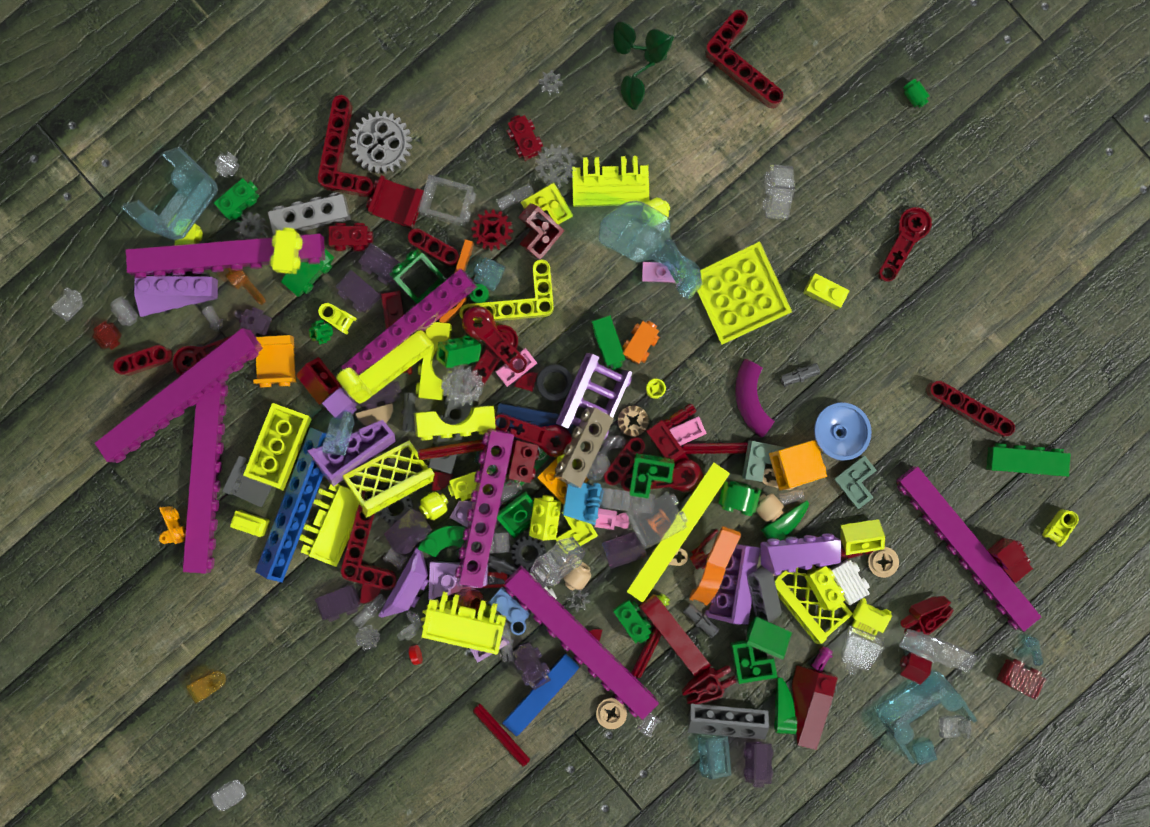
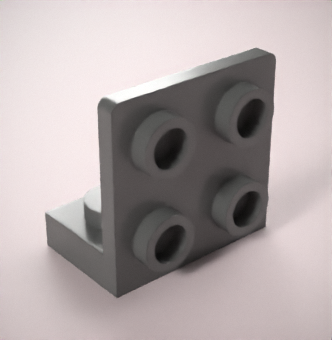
M239 456L222 491L263 507L272 487L245 477L243 474L250 459Z

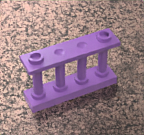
M586 353L556 424L569 428L572 424L579 426L581 419L575 415L579 407L585 409L587 407H595L613 417L625 388L631 382L632 372L622 369L621 374L600 365L598 356ZM597 371L616 380L617 383L614 390L610 391L591 382L592 373ZM590 389L609 398L606 408H601L584 400L582 396L585 390ZM592 425L589 426V432L591 433L593 432Z

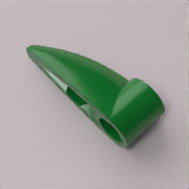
M805 500L779 516L774 522H770L761 528L767 540H783L804 517L809 506L808 500Z
M777 677L774 730L776 734H796L797 719L795 717L793 699L783 678Z

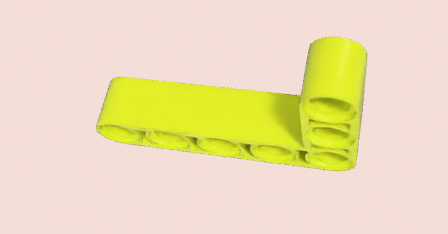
M541 259L537 260L533 265L535 298L466 304L460 309V317L463 319L464 312L474 306L492 308V315L495 321L547 317L551 315L554 306L549 263ZM539 265H545L547 271L539 274L536 268ZM547 284L549 287L548 291L545 293L539 292V285ZM544 302L550 305V309L547 312L540 310V305ZM524 304L531 306V311L527 314L521 312V307ZM510 306L512 308L511 314H502V308ZM477 317L473 319L475 323H480L483 321L481 317H479V319H477Z
M420 330L361 375H358L352 368H347L339 373L337 380L348 395L356 402L363 403L431 352L434 344L425 332Z

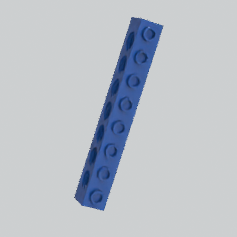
M310 427L255 571L264 578L283 583L323 478L322 472L308 453V450L324 446L323 444L330 441H336L337 437Z

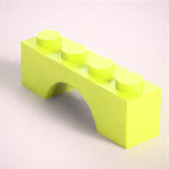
M435 322L424 331L434 344V348L423 357L422 364L419 363L418 375H421L420 383L417 382L416 394H419L418 398L443 401L445 382L434 373L432 361L437 352L438 342L451 338L452 325L449 323Z
M494 406L471 407L467 418L454 425L444 423L435 411L414 413L415 433L417 437H421V440H431L435 435H440L441 438H451L452 434L460 433V436H471V432L479 431V434L487 433L488 428L496 430Z

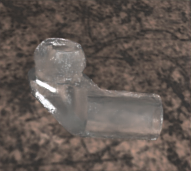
M621 435L607 437L599 453L607 457L612 448L625 446V438Z

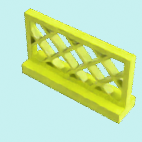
M409 440L343 475V479L363 508V513L367 518L433 482L434 472L431 468L427 467L423 460L418 458V452ZM408 447L412 453L411 458L400 456V452ZM388 457L396 459L395 466L383 465L384 460ZM398 460L410 462L408 470L396 468ZM411 464H418L423 470L418 473L410 471ZM372 466L380 468L378 476L366 474L368 468ZM381 470L393 471L391 479L380 477ZM395 472L406 474L405 480L402 482L393 480ZM355 475L363 477L361 485L353 484L349 478ZM365 478L376 480L375 487L363 486ZM378 482L390 483L389 489L385 491L377 489ZM361 491L373 492L372 498L364 502L360 496Z
M812 565V569H808L807 574L814 571L816 567ZM798 567L796 572L788 573L787 570H784L774 579L778 598L815 644H822L853 613L842 602L840 603L841 608L846 614L841 619L834 618L835 610L831 611L830 618L821 617L822 607L819 601L809 602V593L812 589L808 582L806 587H797V576H805L807 574L798 573ZM787 574L794 575L793 586L786 585L782 578ZM796 589L806 590V601H799L797 599ZM809 604L818 605L817 616L809 614ZM821 619L830 620V628L826 632L820 627Z

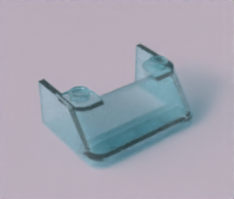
M177 147L162 153L175 167L171 174V181L178 189L162 213L158 216L139 200L123 204L121 207L144 229L172 240H180L187 235L218 191L216 182L186 152Z
M931 671L930 676L921 685L916 682L911 683L880 704L876 711L877 717L903 756L911 764H914L915 760L905 747L914 737L913 729L909 723L939 703H942L949 711L960 709L966 718L974 723L977 721L961 695L938 671Z

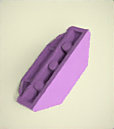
M419 547L412 554L379 613V617L382 618L407 611L411 606L415 607L420 597L417 596L419 591H424L429 583V580H427L429 573L423 552L418 550Z

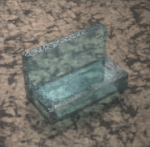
M344 411L342 419L331 418L322 446L323 453L345 456L355 423L352 412Z

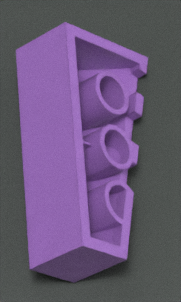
M178 276L135 278L134 296L140 317L218 299V280L213 277Z
M381 420L361 428L353 434L344 435L341 439L323 444L324 446L308 450V453L322 474L334 487L343 480V475L367 463L395 442V435L387 424Z
M822 534V537L806 535L802 539L787 537L786 540L780 541L779 539H768L767 542H761V565L774 575H780L781 570H787L788 573L796 572L797 567L805 570L812 569L813 564L822 567L841 563V540L834 537L833 534Z
M741 544L736 545L726 566L719 590L711 600L709 610L705 612L709 618L733 624H748L752 603L748 575L757 570L760 548Z

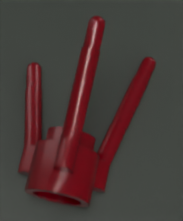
M717 529L696 549L691 551L693 555L689 558L697 570L705 568L709 553L705 554L704 551H699L718 533Z

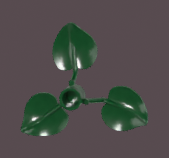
M617 22L613 33L616 50L620 54H628L631 48L645 50L644 57L649 62V64L635 72L632 77L625 76L621 83V93L624 101L630 108L637 110L643 101L645 87L643 82L636 77L649 67L655 66V63H660L667 58V53L670 50L674 36L658 29H652L647 33L645 39L646 47L636 46L633 44L636 40L634 29L625 22Z

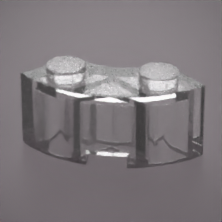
M573 537L558 540L549 552L536 558L530 572L543 588L549 585L555 586L563 577L582 564V559L586 552Z

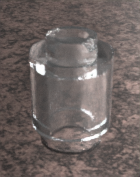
M119 297L110 304L112 313L122 326H131L137 321L138 314L128 300Z

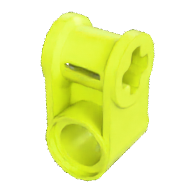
M324 303L319 307L320 317L346 335L349 333L348 329L353 321L357 320L354 316L330 303ZM331 307L333 309L332 316L325 317L324 310Z
M1062 509L1058 511L1044 529L1042 536L1050 538L1056 542L1058 547H1061L1078 524V515L1070 510ZM1069 514L1070 520L1065 524L1064 516Z

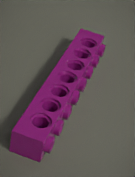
M459 269L341 368L343 370L352 368L358 375H361L414 333L420 330L425 331L474 291L477 286L465 271Z
M488 428L487 433H484L482 444H485L484 451L480 452L478 463L481 464L480 470L476 471L475 474L476 489L471 493L472 508L467 512L468 528H465L463 532L464 547L460 548V566H457L455 570V578H457L458 583L461 585L483 587L514 434ZM493 446H499L500 448L497 455L491 454ZM490 465H495L496 467L493 474H487V468ZM486 484H491L492 486L489 493H483V487ZM483 503H487V510L485 512H479V506ZM477 523H484V527L482 530L475 531V525ZM473 542H480L478 549H471ZM476 561L474 568H467L468 562Z

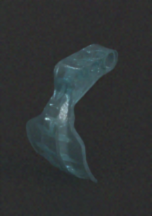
M629 201L602 219L599 231V241L602 245L625 255L635 262L653 259L666 265L676 282L677 291L686 299H691L702 286L699 266L682 255L670 237V219L666 215L643 202Z

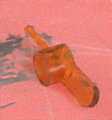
M227 268L230 272L225 276L236 289L239 290L244 286L260 305L266 303L263 295L250 282L249 277L243 270L233 271L231 268Z

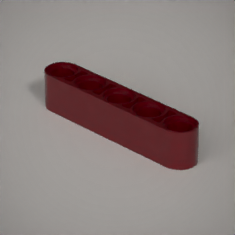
M935 381L927 385L926 394L931 399L994 435L1003 437L1014 433L1015 425L1010 419L945 382ZM935 385L940 387L939 395L933 392ZM952 394L957 398L956 404L950 402ZM968 404H971L974 408L972 414L967 412ZM986 413L990 416L988 424L983 418ZM1002 423L1007 426L1005 433L1000 429Z
M655 594L639 605L695 678L711 666Z

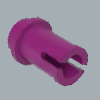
M825 646L819 648L820 652L811 665L815 669H819L820 672H823L829 658L833 657V651Z

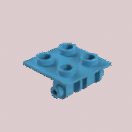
M583 483L581 488L572 487L567 484L563 515L596 525V519L599 517L598 508H600L598 503L601 502V499H599L602 491L601 484L593 483L592 486Z

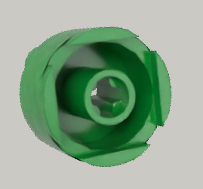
M725 480L718 503L721 504L720 506L723 510L733 512L736 509L741 511L743 515L752 516L753 513H756L761 489L756 487L755 491V489H751V485L736 481H730V484H728V481Z

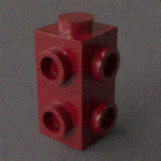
M517 115L511 118V122L508 123L509 129L506 131L510 140H515L517 144L515 150L519 158L523 157L524 161H527L542 154L541 147H543V143L540 137H535L533 133L535 127L532 120H527L525 115Z
M335 223L334 226H329V246L334 248V251H346V248H353V251H365V248H370V243H373V231H370L369 227L365 226L364 223H354L353 226H346L345 223Z

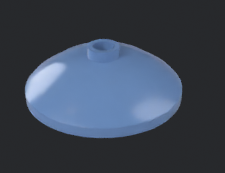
M836 403L826 407L818 415L814 425V437L821 451L830 458L843 461L860 456L867 449L871 440V425L865 413L855 405ZM837 430L841 431V436L836 434Z

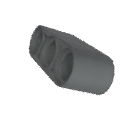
M761 567L748 575V584L756 617L771 622L781 616V607L774 576L766 568Z

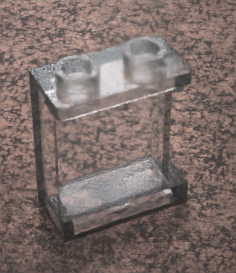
M666 491L664 495L644 506L626 512L643 548L647 549L688 527L686 525L688 519L683 511H679L677 507L679 501L675 494L671 495L670 492Z

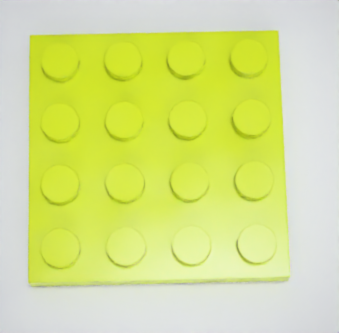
M757 242L690 275L722 345L792 313L761 242Z

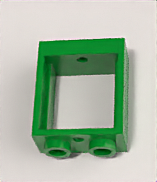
M418 248L409 252L406 259L401 264L395 265L390 273V276L416 304L447 280ZM421 258L439 279L417 298L399 277Z
M611 315L592 321V328L606 368L610 367L611 370L622 367V363L626 359Z

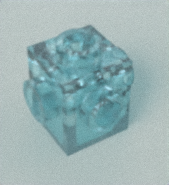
M485 257L482 263L478 262L473 273L476 274L474 282L483 284L488 289L495 291L506 267Z

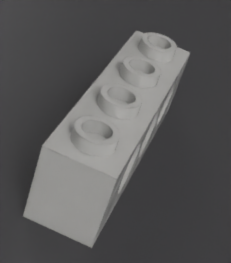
M332 193L328 195V198L324 199L315 197L307 203L294 202L290 207H274L273 211L268 212L273 235H276V230L283 231V228L295 229V232H301L351 220L346 197L340 193ZM331 205L332 211L325 214L323 212L325 206ZM313 210V216L305 218L306 211ZM294 214V221L288 223L286 220L287 216Z

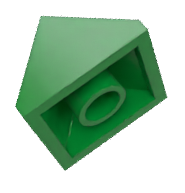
M527 491L498 512L497 520L513 538L531 525L534 501Z
M756 617L747 627V644L783 660L792 632Z

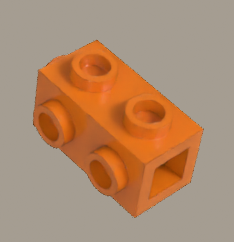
M642 321L640 325L638 323L635 325L631 332L634 334L631 341L626 340L622 347L624 356L637 365L640 362L645 363L650 354L647 350L650 345L655 346L660 338L657 335L659 332L656 329L657 325L650 321Z

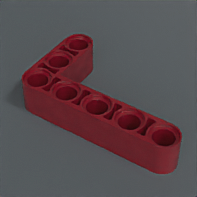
M736 10L708 42L705 50L706 58L765 106L774 109L781 103L783 91L729 48L744 30L748 21L745 11ZM740 18L743 21V23L736 24L734 22V19ZM722 33H729L731 38H723ZM716 47L719 52L714 54L710 51V48ZM731 59L734 64L731 66L727 65L724 60ZM746 71L749 76L746 78L742 77L739 72ZM754 83H761L763 89H757ZM769 95H776L778 101L770 100Z
M338 95L332 102L318 181L326 190L370 197L374 194L375 190H373V182L368 177L340 172L352 115V104L346 96ZM340 103H347L344 109H338ZM337 121H343V125L340 128H335ZM334 139H339L340 142L337 146H331V142ZM330 158H336V162L333 165L327 164ZM327 176H332V181L329 184H324V179ZM345 180H351L349 187L344 188L342 186ZM364 183L370 184L367 191L361 190V186Z
M365 490L361 494V497L364 500V502L367 501L365 497V493L367 491ZM359 504L342 564L341 575L349 581L390 590L395 587L397 576L393 571L362 563L375 513L369 519H363L360 516L363 508ZM358 528L364 529L366 536L363 538L357 537L355 530ZM357 547L360 549L361 554L353 556L350 553V549ZM353 566L356 572L353 575H349L345 572V568ZM372 571L375 576L373 579L368 580L364 577V572ZM389 575L393 578V582L385 584L382 578Z

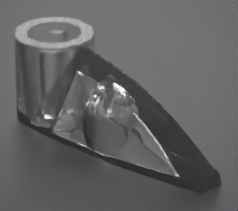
M509 533L493 534L490 553L510 552ZM473 542L471 549H478L480 542ZM460 548L456 550V555H459Z

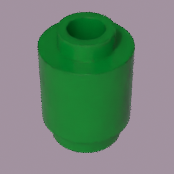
M916 78L903 87L905 96L914 108L916 106L921 108L929 102L928 98L930 95Z
M475 284L477 288L469 294L471 300L474 303H487L490 297L487 287L483 284ZM481 290L483 292L482 296L477 297L475 293Z

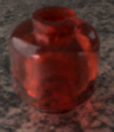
M104 321L93 329L92 337L101 349L109 347L112 350L121 344L118 340L121 339L122 334L114 323Z
M462 588L457 593V595H460L458 608L463 606L476 609V613L479 612L481 600L484 601L483 594L475 588Z

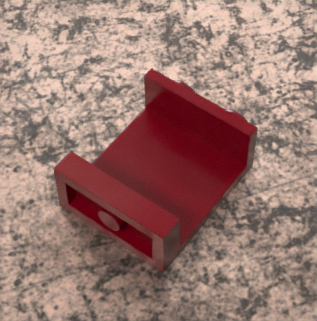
M381 175L380 179H376L373 190L375 192L373 198L370 197L367 202L368 212L379 218L414 229L426 196L425 191L418 188L415 190L392 182Z

